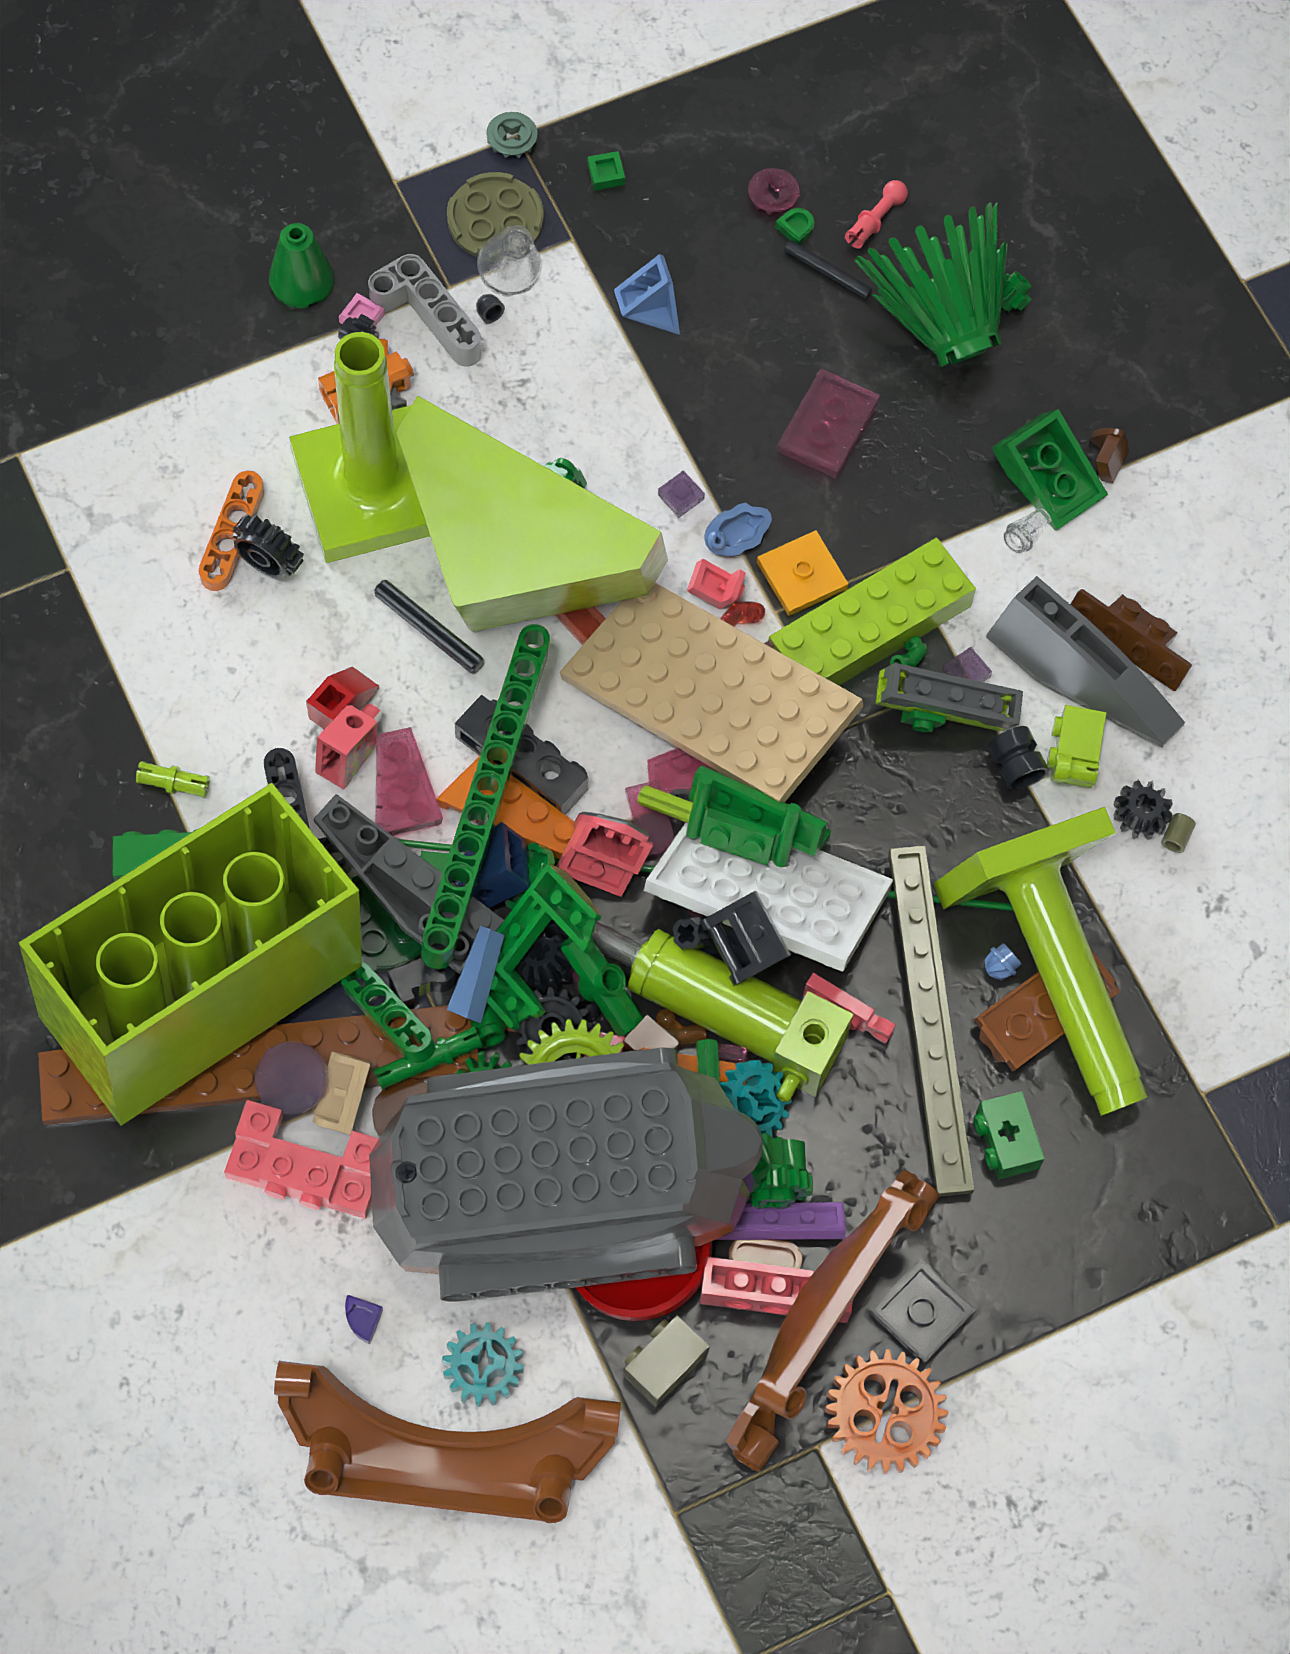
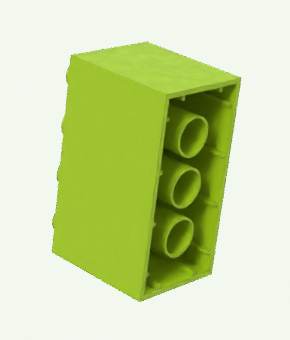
M270 783L19 942L39 1018L120 1126H122L362 966L359 889L274 784Z

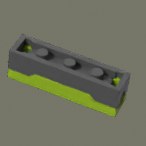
M894 663L882 669L879 673L876 705L909 712L919 710L945 716L946 720L1003 732L1020 723L1023 691Z

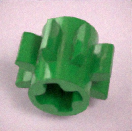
M1014 271L1011 275L1009 273L1004 274L1001 307L1008 312L1012 308L1022 310L1032 300L1028 296V291L1032 288L1031 284L1017 271Z

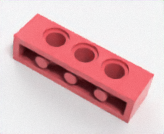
M708 1257L702 1282L700 1304L787 1315L801 1289L814 1271ZM852 1302L839 1322H848L852 1311Z

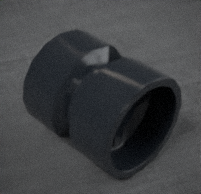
M1028 726L1009 729L993 738L988 745L995 762L1003 765L1000 773L1009 790L1015 791L1029 787L1042 780L1049 773V768L1042 754L1039 751H1034L1037 743Z

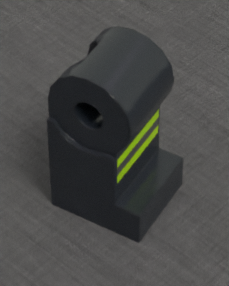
M422 959L389 970L388 982L392 991L411 1010L415 1008V998L432 991L441 993L450 990L456 982L457 972L450 966L442 969H433L428 967Z

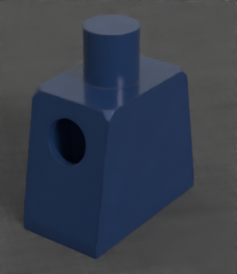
M503 822L494 827L473 893V897L488 908L530 887L525 839ZM467 850L463 855L473 856L475 853ZM461 881L455 882L460 887L465 886V883Z

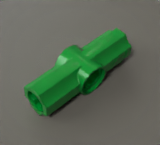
M570 937L561 944V950L579 976L578 985L581 995L587 1001L597 1003L618 1037L633 1030L642 1021L643 1016L625 990L626 978L623 970L616 964H608L592 938L590 942L594 944L590 954L583 952Z

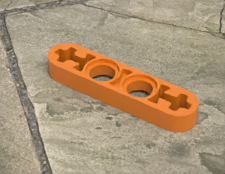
M246 470L240 472L233 479L199 565L201 584L210 591H219L227 587L240 557L235 547L230 551H221L216 547L217 543L222 539L236 540L232 537L234 534L232 530L237 523L230 521L228 515L234 510H242L253 517L256 515L264 495L263 481L260 475L254 471ZM249 483H253L254 489H249L246 496V502L243 500V487H247ZM217 559L221 561L219 564L221 575H216L214 579H210L209 573L215 571Z

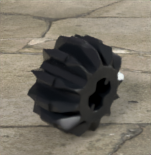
M1139 780L1134 781L1132 788L1125 785L1120 791L1121 796L1116 797L1113 805L1117 809L1113 814L1114 820L1123 821L1120 826L1121 832L1128 829L1133 830V839L1137 838L1140 832L1143 833L1147 840L1153 837L1154 832L1162 834L1166 829L1165 824L1170 823L1173 817L1172 812L1169 811L1173 805L1172 799L1163 798L1166 794L1165 788L1157 791L1154 790L1153 780L1148 782L1146 787H1143Z
M546 931L542 937H538L515 967L517 973L531 990L537 988L543 994L549 986H553V989L557 991L558 983L569 982L568 974L575 971L561 950V944L565 941V938L560 934L553 936Z

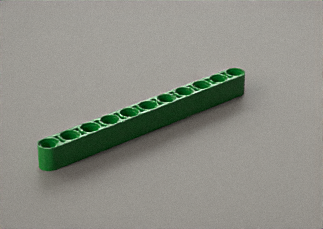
M539 624L527 625L519 633L423 933L421 957L423 962L433 969L445 968L453 960L547 661L550 635L548 630ZM534 644V645H537V646H539V647H538V648H531V647H529L528 645ZM519 673H527L530 676L523 677L520 676ZM509 702H518L521 705L513 706ZM500 731H509L512 735H503ZM499 760L503 764L494 765L490 763V761ZM490 790L494 794L484 795L480 791ZM480 820L485 824L479 826L472 824L470 821ZM464 850H470L474 852L475 855L465 856L460 852ZM461 881L465 883V886L455 887L451 885V882ZM443 912H451L455 914L456 917L448 919L442 917L440 914ZM441 943L446 948L444 950H435L430 945Z

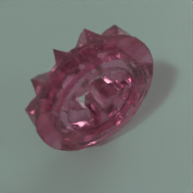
M779 168L761 170L749 182V201H753L756 210H766L768 215L772 212H779L782 215L786 209H793L795 202L799 198L798 182L789 172ZM769 184L775 192H779L778 199L774 198L772 194H768Z

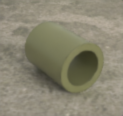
M1175 813L1163 836L1162 845L1173 852H1184L1196 822L1185 814Z

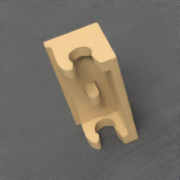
M332 1051L312 1121L316 1123L315 1125L351 1134L371 1061Z

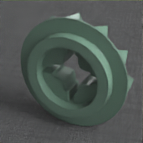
M519 112L499 114L491 120L487 127V143L492 146L494 153L500 152L505 158L508 155H516L520 158L522 153H530L532 146L537 143V127L528 116ZM506 133L511 135L518 133V140L514 138L506 140Z

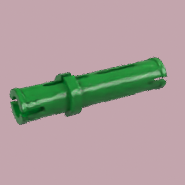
M472 1026L446 1039L443 1036L437 1038L433 1055L424 1062L413 1063L402 1057L379 1068H374L373 1070L381 1089L385 1090L389 1086L445 1062L447 1065L454 1063V1058L482 1048L483 1046L475 1027Z

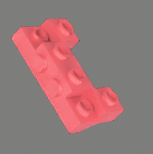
M246 1101L235 1132L236 1140L224 1170L226 1178L265 1189L264 1193L276 1199L283 1200L286 1196L299 1199L301 1205L310 1209L320 1210L321 1206L366 1219L372 1202L369 1154L379 1138L351 1131L343 1158L277 1139L276 1136L283 1119L282 1110L253 1101Z

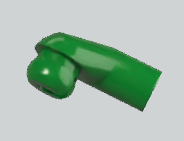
M919 636L911 637V641H906L904 644V648L908 653L893 656L890 660V665L899 663L916 667L927 654L926 643L923 644Z

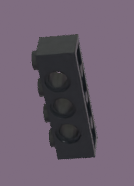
M482 694L454 723L455 738L479 756L481 755L498 702L494 699L490 701ZM526 724L518 752L528 751L532 755L528 758L516 756L511 775L566 815L588 791L589 777L587 772L579 763L575 761L569 762L562 757L559 749L548 740L544 742L534 735L532 728ZM503 731L505 735H512L509 731ZM492 760L498 765L503 764L499 760ZM547 771H553L559 776L554 779H547L542 774Z

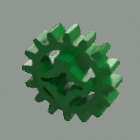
M758 1164L756 1169L743 1178L750 1192L747 1203H752V1207L756 1209H786L790 1207L789 1203H794L795 1200H805L806 1197L812 1196L813 1192L812 1174H808V1171H799V1168L793 1169L791 1164Z

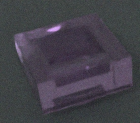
M684 470L658 488V496L678 518L705 499L703 490Z
M969 647L945 663L943 667L945 674L985 682L992 674L991 669L972 647Z

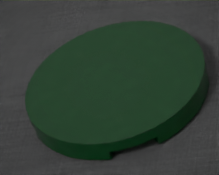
M358 875L352 877L350 880L359 889L362 962L369 965L375 973H388L389 970L418 960L421 957L422 945L399 927Z

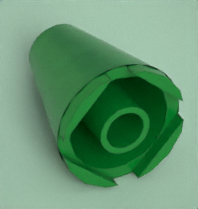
M293 223L287 225L280 233L269 272V283L275 297L280 302L289 307L307 308L309 307L308 304L317 301L321 303L332 292L335 281L334 271L311 229L304 224Z

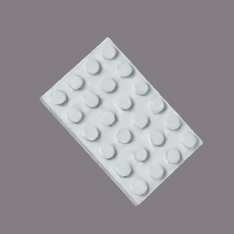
M685 823L646 879L644 891L707 917L751 892L757 891L788 950L843 972L890 892L894 879L821 850L815 856H811L794 847H791L788 863L785 867H778L773 861H769L768 865H764L700 844V837L692 839L686 835L688 823ZM728 919L722 922L728 926H731Z

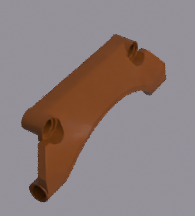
M907 1170L899 1173L891 1186L882 1193L878 1205L847 1238L840 1242L816 1268L792 1304L773 1344L766 1368L756 1386L754 1394L726 1439V1443L733 1451L732 1454L752 1470L761 1472L779 1444V1441L774 1437L775 1414L777 1413L787 1419H793L801 1412L806 1400V1391L798 1383L897 1231L902 1228L909 1231L919 1229L939 1198V1193L932 1186L918 1179L914 1173Z
M279 1361L274 1384V1395H278V1405L299 1446L310 1447L304 1483L312 1493L537 1520L546 1523H557L566 1517L572 1479L584 1480L615 1444L621 1410V1402L576 1397L541 1418L510 1428L477 1432L447 1431L407 1422L372 1406L353 1393L324 1366Z

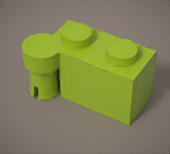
M1065 705L1061 717L1055 716L1051 736L1057 737L1056 747H1050L1047 758V766L1052 768L1051 781L1091 788L1092 785L1095 786L1098 777L1097 770H1099V757L1106 712Z

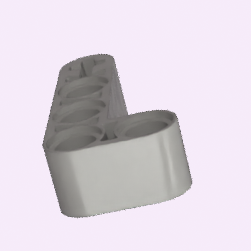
M407 254L377 270L370 276L368 280L370 300L376 305L383 307L385 313L393 311L408 302L458 365L468 367L475 365L480 360L481 335L479 330L423 259L414 254ZM414 274L415 276L408 277L406 275ZM387 290L388 292L381 293L379 291ZM432 297L434 299L426 300L425 298ZM444 321H453L452 323H443Z

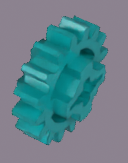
M760 1060L736 1063V1070H727L725 1072L729 1081L719 1082V1085L735 1110L748 1115L758 1126L760 1134L768 1133L772 1137V1130H781L783 1128L779 1119L789 1118L790 1116L784 1110L785 1104L792 1103V1099L789 1102H782L777 1098V1093L782 1085L780 1080L783 1077V1073L781 1071L772 1072L773 1064H761Z
M486 1322L483 1331H478L474 1323L470 1324V1334L468 1335L458 1330L456 1333L459 1342L456 1344L448 1341L446 1344L447 1349L452 1355L442 1356V1363L451 1366V1368L443 1371L444 1379H454L449 1386L450 1391L453 1393L461 1389V1401L464 1403L470 1396L475 1397L477 1407L481 1406L483 1398H488L492 1406L496 1405V1395L498 1394L508 1399L510 1393L507 1387L510 1385L518 1388L519 1379L514 1374H520L524 1371V1365L515 1362L523 1357L522 1349L512 1350L516 1344V1338L512 1336L505 1340V1328L502 1326L496 1333L491 1332L489 1322ZM478 1342V1345L470 1352L463 1351L469 1345ZM493 1343L505 1352L507 1358L499 1356L492 1348ZM486 1350L489 1365L486 1366L485 1371H483V1377L480 1379V1371H478L477 1364L480 1363L481 1358H483V1352ZM458 1370H461V1373H468L474 1381L473 1386L464 1381ZM496 1377H504L496 1385L488 1387V1383Z

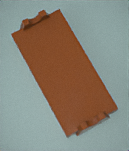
M1091 949L1109 996L1113 998L1120 992L1114 985L1116 980ZM1039 972L974 1019L980 1028L979 1039L990 1048L992 1056L997 1062H1006L1012 1071H1015L1064 1034Z

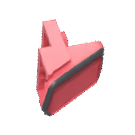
M581 812L574 821L575 831L557 867L565 870L573 879L622 897L633 874L638 875L653 847V843L647 841L649 834L628 820L600 813Z

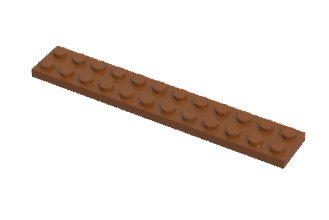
M448 1005L411 1009L413 1014L430 1031L434 1044L437 1043L436 1039L443 1036L446 1039L471 1028L470 1019L448 1011ZM366 1015L272 1025L140 1114L240 1103L247 1100L257 1101L317 1094L321 1092L332 1051L371 1061L364 1088L378 1087L380 1085L373 1069L404 1056ZM395 1017L388 1023V1027L398 1028L405 1023L406 1018ZM412 1034L409 1036L411 1045H416L417 1047L423 1045V1043L419 1044ZM63 1049L38 1052L42 1121L44 1125L114 1117ZM475 1049L454 1058V1063L447 1065L445 1062L410 1078L427 1081L434 1077L454 1075L460 1068L468 1069L464 1062L468 1057H472L478 1063V1050Z

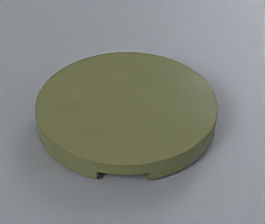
M488 172L473 176L466 180V183L456 191L453 197H450L448 202L447 224L453 240L465 252L481 259L505 260L516 257L534 245L543 228L544 211L538 193L534 188L531 189L522 181L515 179L514 175L508 173Z

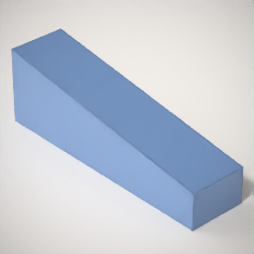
M480 926L447 1007L448 1011L481 1023L504 938L503 934Z

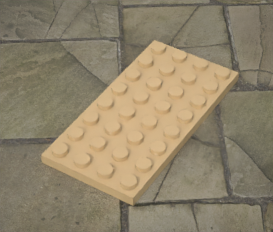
M657 583L654 584L648 595L621 601L560 671L562 680L725 776L756 789L777 802L782 801L784 803L863 708L862 698Z

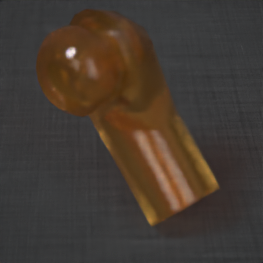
M667 1009L657 1013L655 1022L680 1042L679 1045L697 1043L699 1040L706 1039L704 1028L698 1025L682 1026L675 1020L674 1013Z

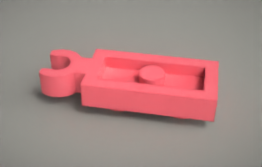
M815 973L812 974L806 983L804 997L809 991L853 1013L851 1030H856L857 1028L863 1033L866 1030L877 1040L885 1044L888 1042L896 1026L894 1023L886 1018L874 1014V1009Z

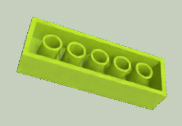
M936 537L769 636L767 646L839 686L903 648L906 641H911V637H921L970 608L976 587Z

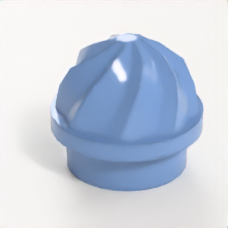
M1004 943L997 949L993 946L985 959V968L989 976L999 980H1004L1012 975L1015 976L1017 974L1015 970L1022 963Z

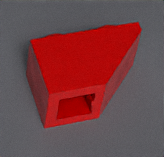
M353 666L332 674L306 700L309 719L325 729L346 706L352 705L361 710L379 690V685Z

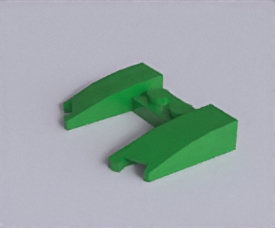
M549 863L546 864L496 931L503 934L504 938L487 1003L506 1025L513 1030L519 1029L520 1022L528 1017L538 1018L546 1012L532 990L514 968L547 924L553 919L583 952L590 954L594 944L590 942L596 922L601 921L602 917L590 898L565 870Z

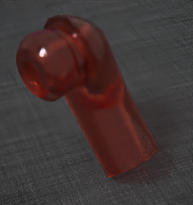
M739 601L733 603L720 619L733 627L737 624H753L764 618L765 608L758 602Z

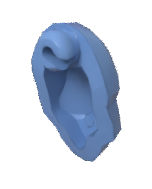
M742 503L731 510L723 511L707 526L704 534L705 544L713 553L724 556H735L747 549L754 548L761 543L763 534L772 522L771 513L768 509L752 507L747 503Z

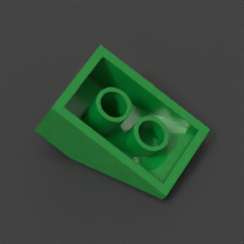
M1059 409L1041 413L991 447L1010 480L1054 530H1058L1108 495Z

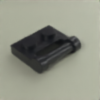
M757 891L751 892L699 922L704 932H709L731 973L729 979L733 986L746 981L759 972L791 956ZM727 919L752 963L746 967H743L721 926V923Z

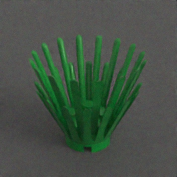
M989 202L985 209L986 245L984 216L981 214L977 217L975 207L969 209L968 218L972 248L969 254L964 227L958 225L955 229L952 216L946 215L943 222L952 260L945 259L938 237L932 236L929 239L923 226L916 227L915 233L933 275L931 279L926 271L921 268L910 247L902 248L896 238L892 237L889 239V245L915 289L908 286L886 255H880L873 248L868 249L869 255L898 293L869 260L861 256H856L857 260H854L880 288L878 292L881 296L872 294V296L929 350L936 354L941 367H945L949 363L946 356L949 357L952 365L986 352V348L992 346L991 341L994 348L1002 344L998 328L1008 243L1004 241L1001 247L997 249L998 202L993 208L992 203Z

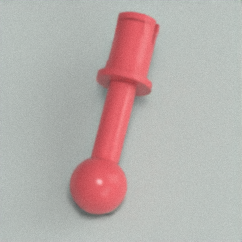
M899 180L888 182L883 189V198L871 211L865 210L859 214L856 224L845 234V239L848 243L854 238L857 239L852 244V247L856 249L861 248L872 234L880 231L882 227L880 220L892 206L901 205L906 201L908 197L906 185Z

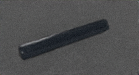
M382 580L375 587L374 594L378 599L468 672L475 673L483 665V657L391 582Z

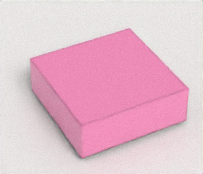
M356 293L339 315V323L343 324L348 317H356L358 319L360 314H363L374 320V326H376L385 315L384 308Z

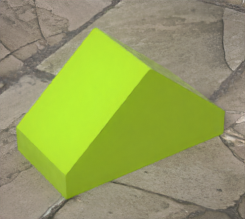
M418 395L396 431L451 601L468 629L472 632L646 596L668 562L661 531Z

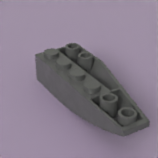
M1038 576L1012 599L986 635L987 639L1036 681L1091 710L1106 712L1107 719L1160 747H1163L1185 724V721L1134 663L1095 625Z
M335 794L314 817V823L399 927L422 945L423 933L442 873L339 795ZM451 882V885L455 887H460L456 883ZM472 897L453 960L448 965L459 974H461L480 926L497 931L504 922V919L474 897ZM443 912L440 914L442 917L448 919L456 917V915L451 912ZM441 943L430 945L435 950H444L446 948Z

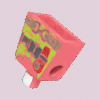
M366 704L361 711L352 705L346 706L317 737L315 773L343 790L347 787L376 746L377 725L383 717L381 711L376 706Z

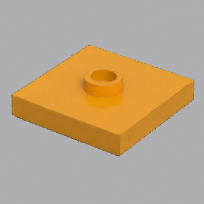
M817 530L757 557L758 566L788 616L848 589L849 584Z

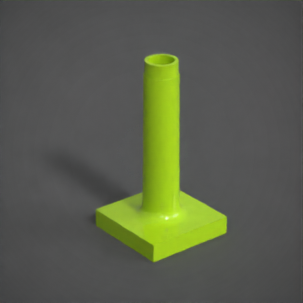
M354 332L344 336L337 343L334 351V372L340 424L289 436L291 452L326 563L430 537L396 433L411 405L392 410L387 358L384 353V347L378 338L365 332Z
M1105 806L976 852L933 883L943 909L998 889L1005 892L1088 1091L1093 1096L1101 1116L1148 1098L1140 1078L1141 1073L1060 871L1062 866L1069 864L1116 833Z

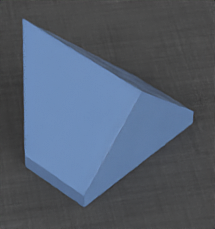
M659 254L616 287L614 292L622 317L680 335L673 282L665 258Z

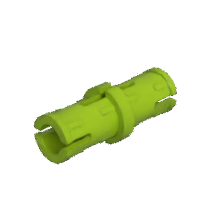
M144 761L139 763L138 768L141 771L137 770L136 783L138 784L142 783L165 788L167 793L174 794L175 791L202 798H205L208 793L205 788L209 789L210 776L180 771V767L174 765L167 768Z

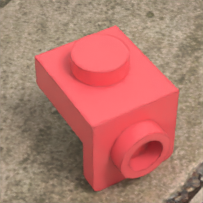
M701 559L695 565L687 592L721 610L733 602L736 603L741 598L745 589V585L742 583L746 572L739 569L730 574L709 561Z

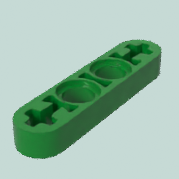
M362 962L360 968L340 980L349 998L408 1061L420 1063L428 1060L433 1055L435 1044L430 1031L369 965ZM353 978L363 979L366 987L362 990L361 985L356 980H352ZM378 995L386 997L385 1002L379 1006L373 1007L368 1005L372 997ZM393 1018H406L402 1026L398 1028L388 1027V1023ZM412 1034L413 1038L419 1044L423 1043V1045L420 1047L411 1045L409 1036Z

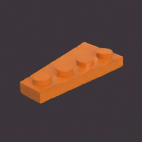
M480 756L436 798L437 806L446 810L451 808L462 813ZM490 761V763L498 765L494 761ZM510 775L495 826L503 822L523 837L526 845L538 843L548 847L553 852L554 857L560 860L575 831L574 821L514 776ZM490 790L480 791L484 795L494 794Z

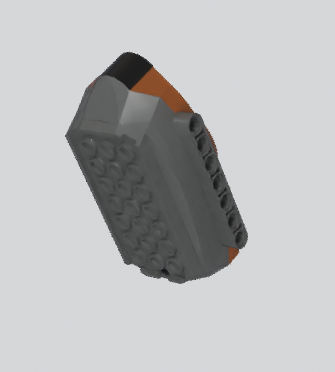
M652 1048L439 1076L427 1080V1094L407 1096L401 1109L390 1120L369 1154L373 1228L399 1266L406 1272L439 1274L440 1299L446 1302L468 1301L687 1274L697 1270L695 1247L734 1231L750 1194L763 1183L769 1172L770 1154L758 1126L748 1115L735 1110L717 1080L678 1066L677 1050L674 1048Z

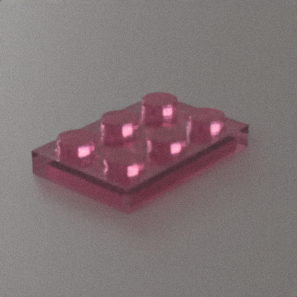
M821 368L778 442L776 451L836 479L879 403L880 395Z

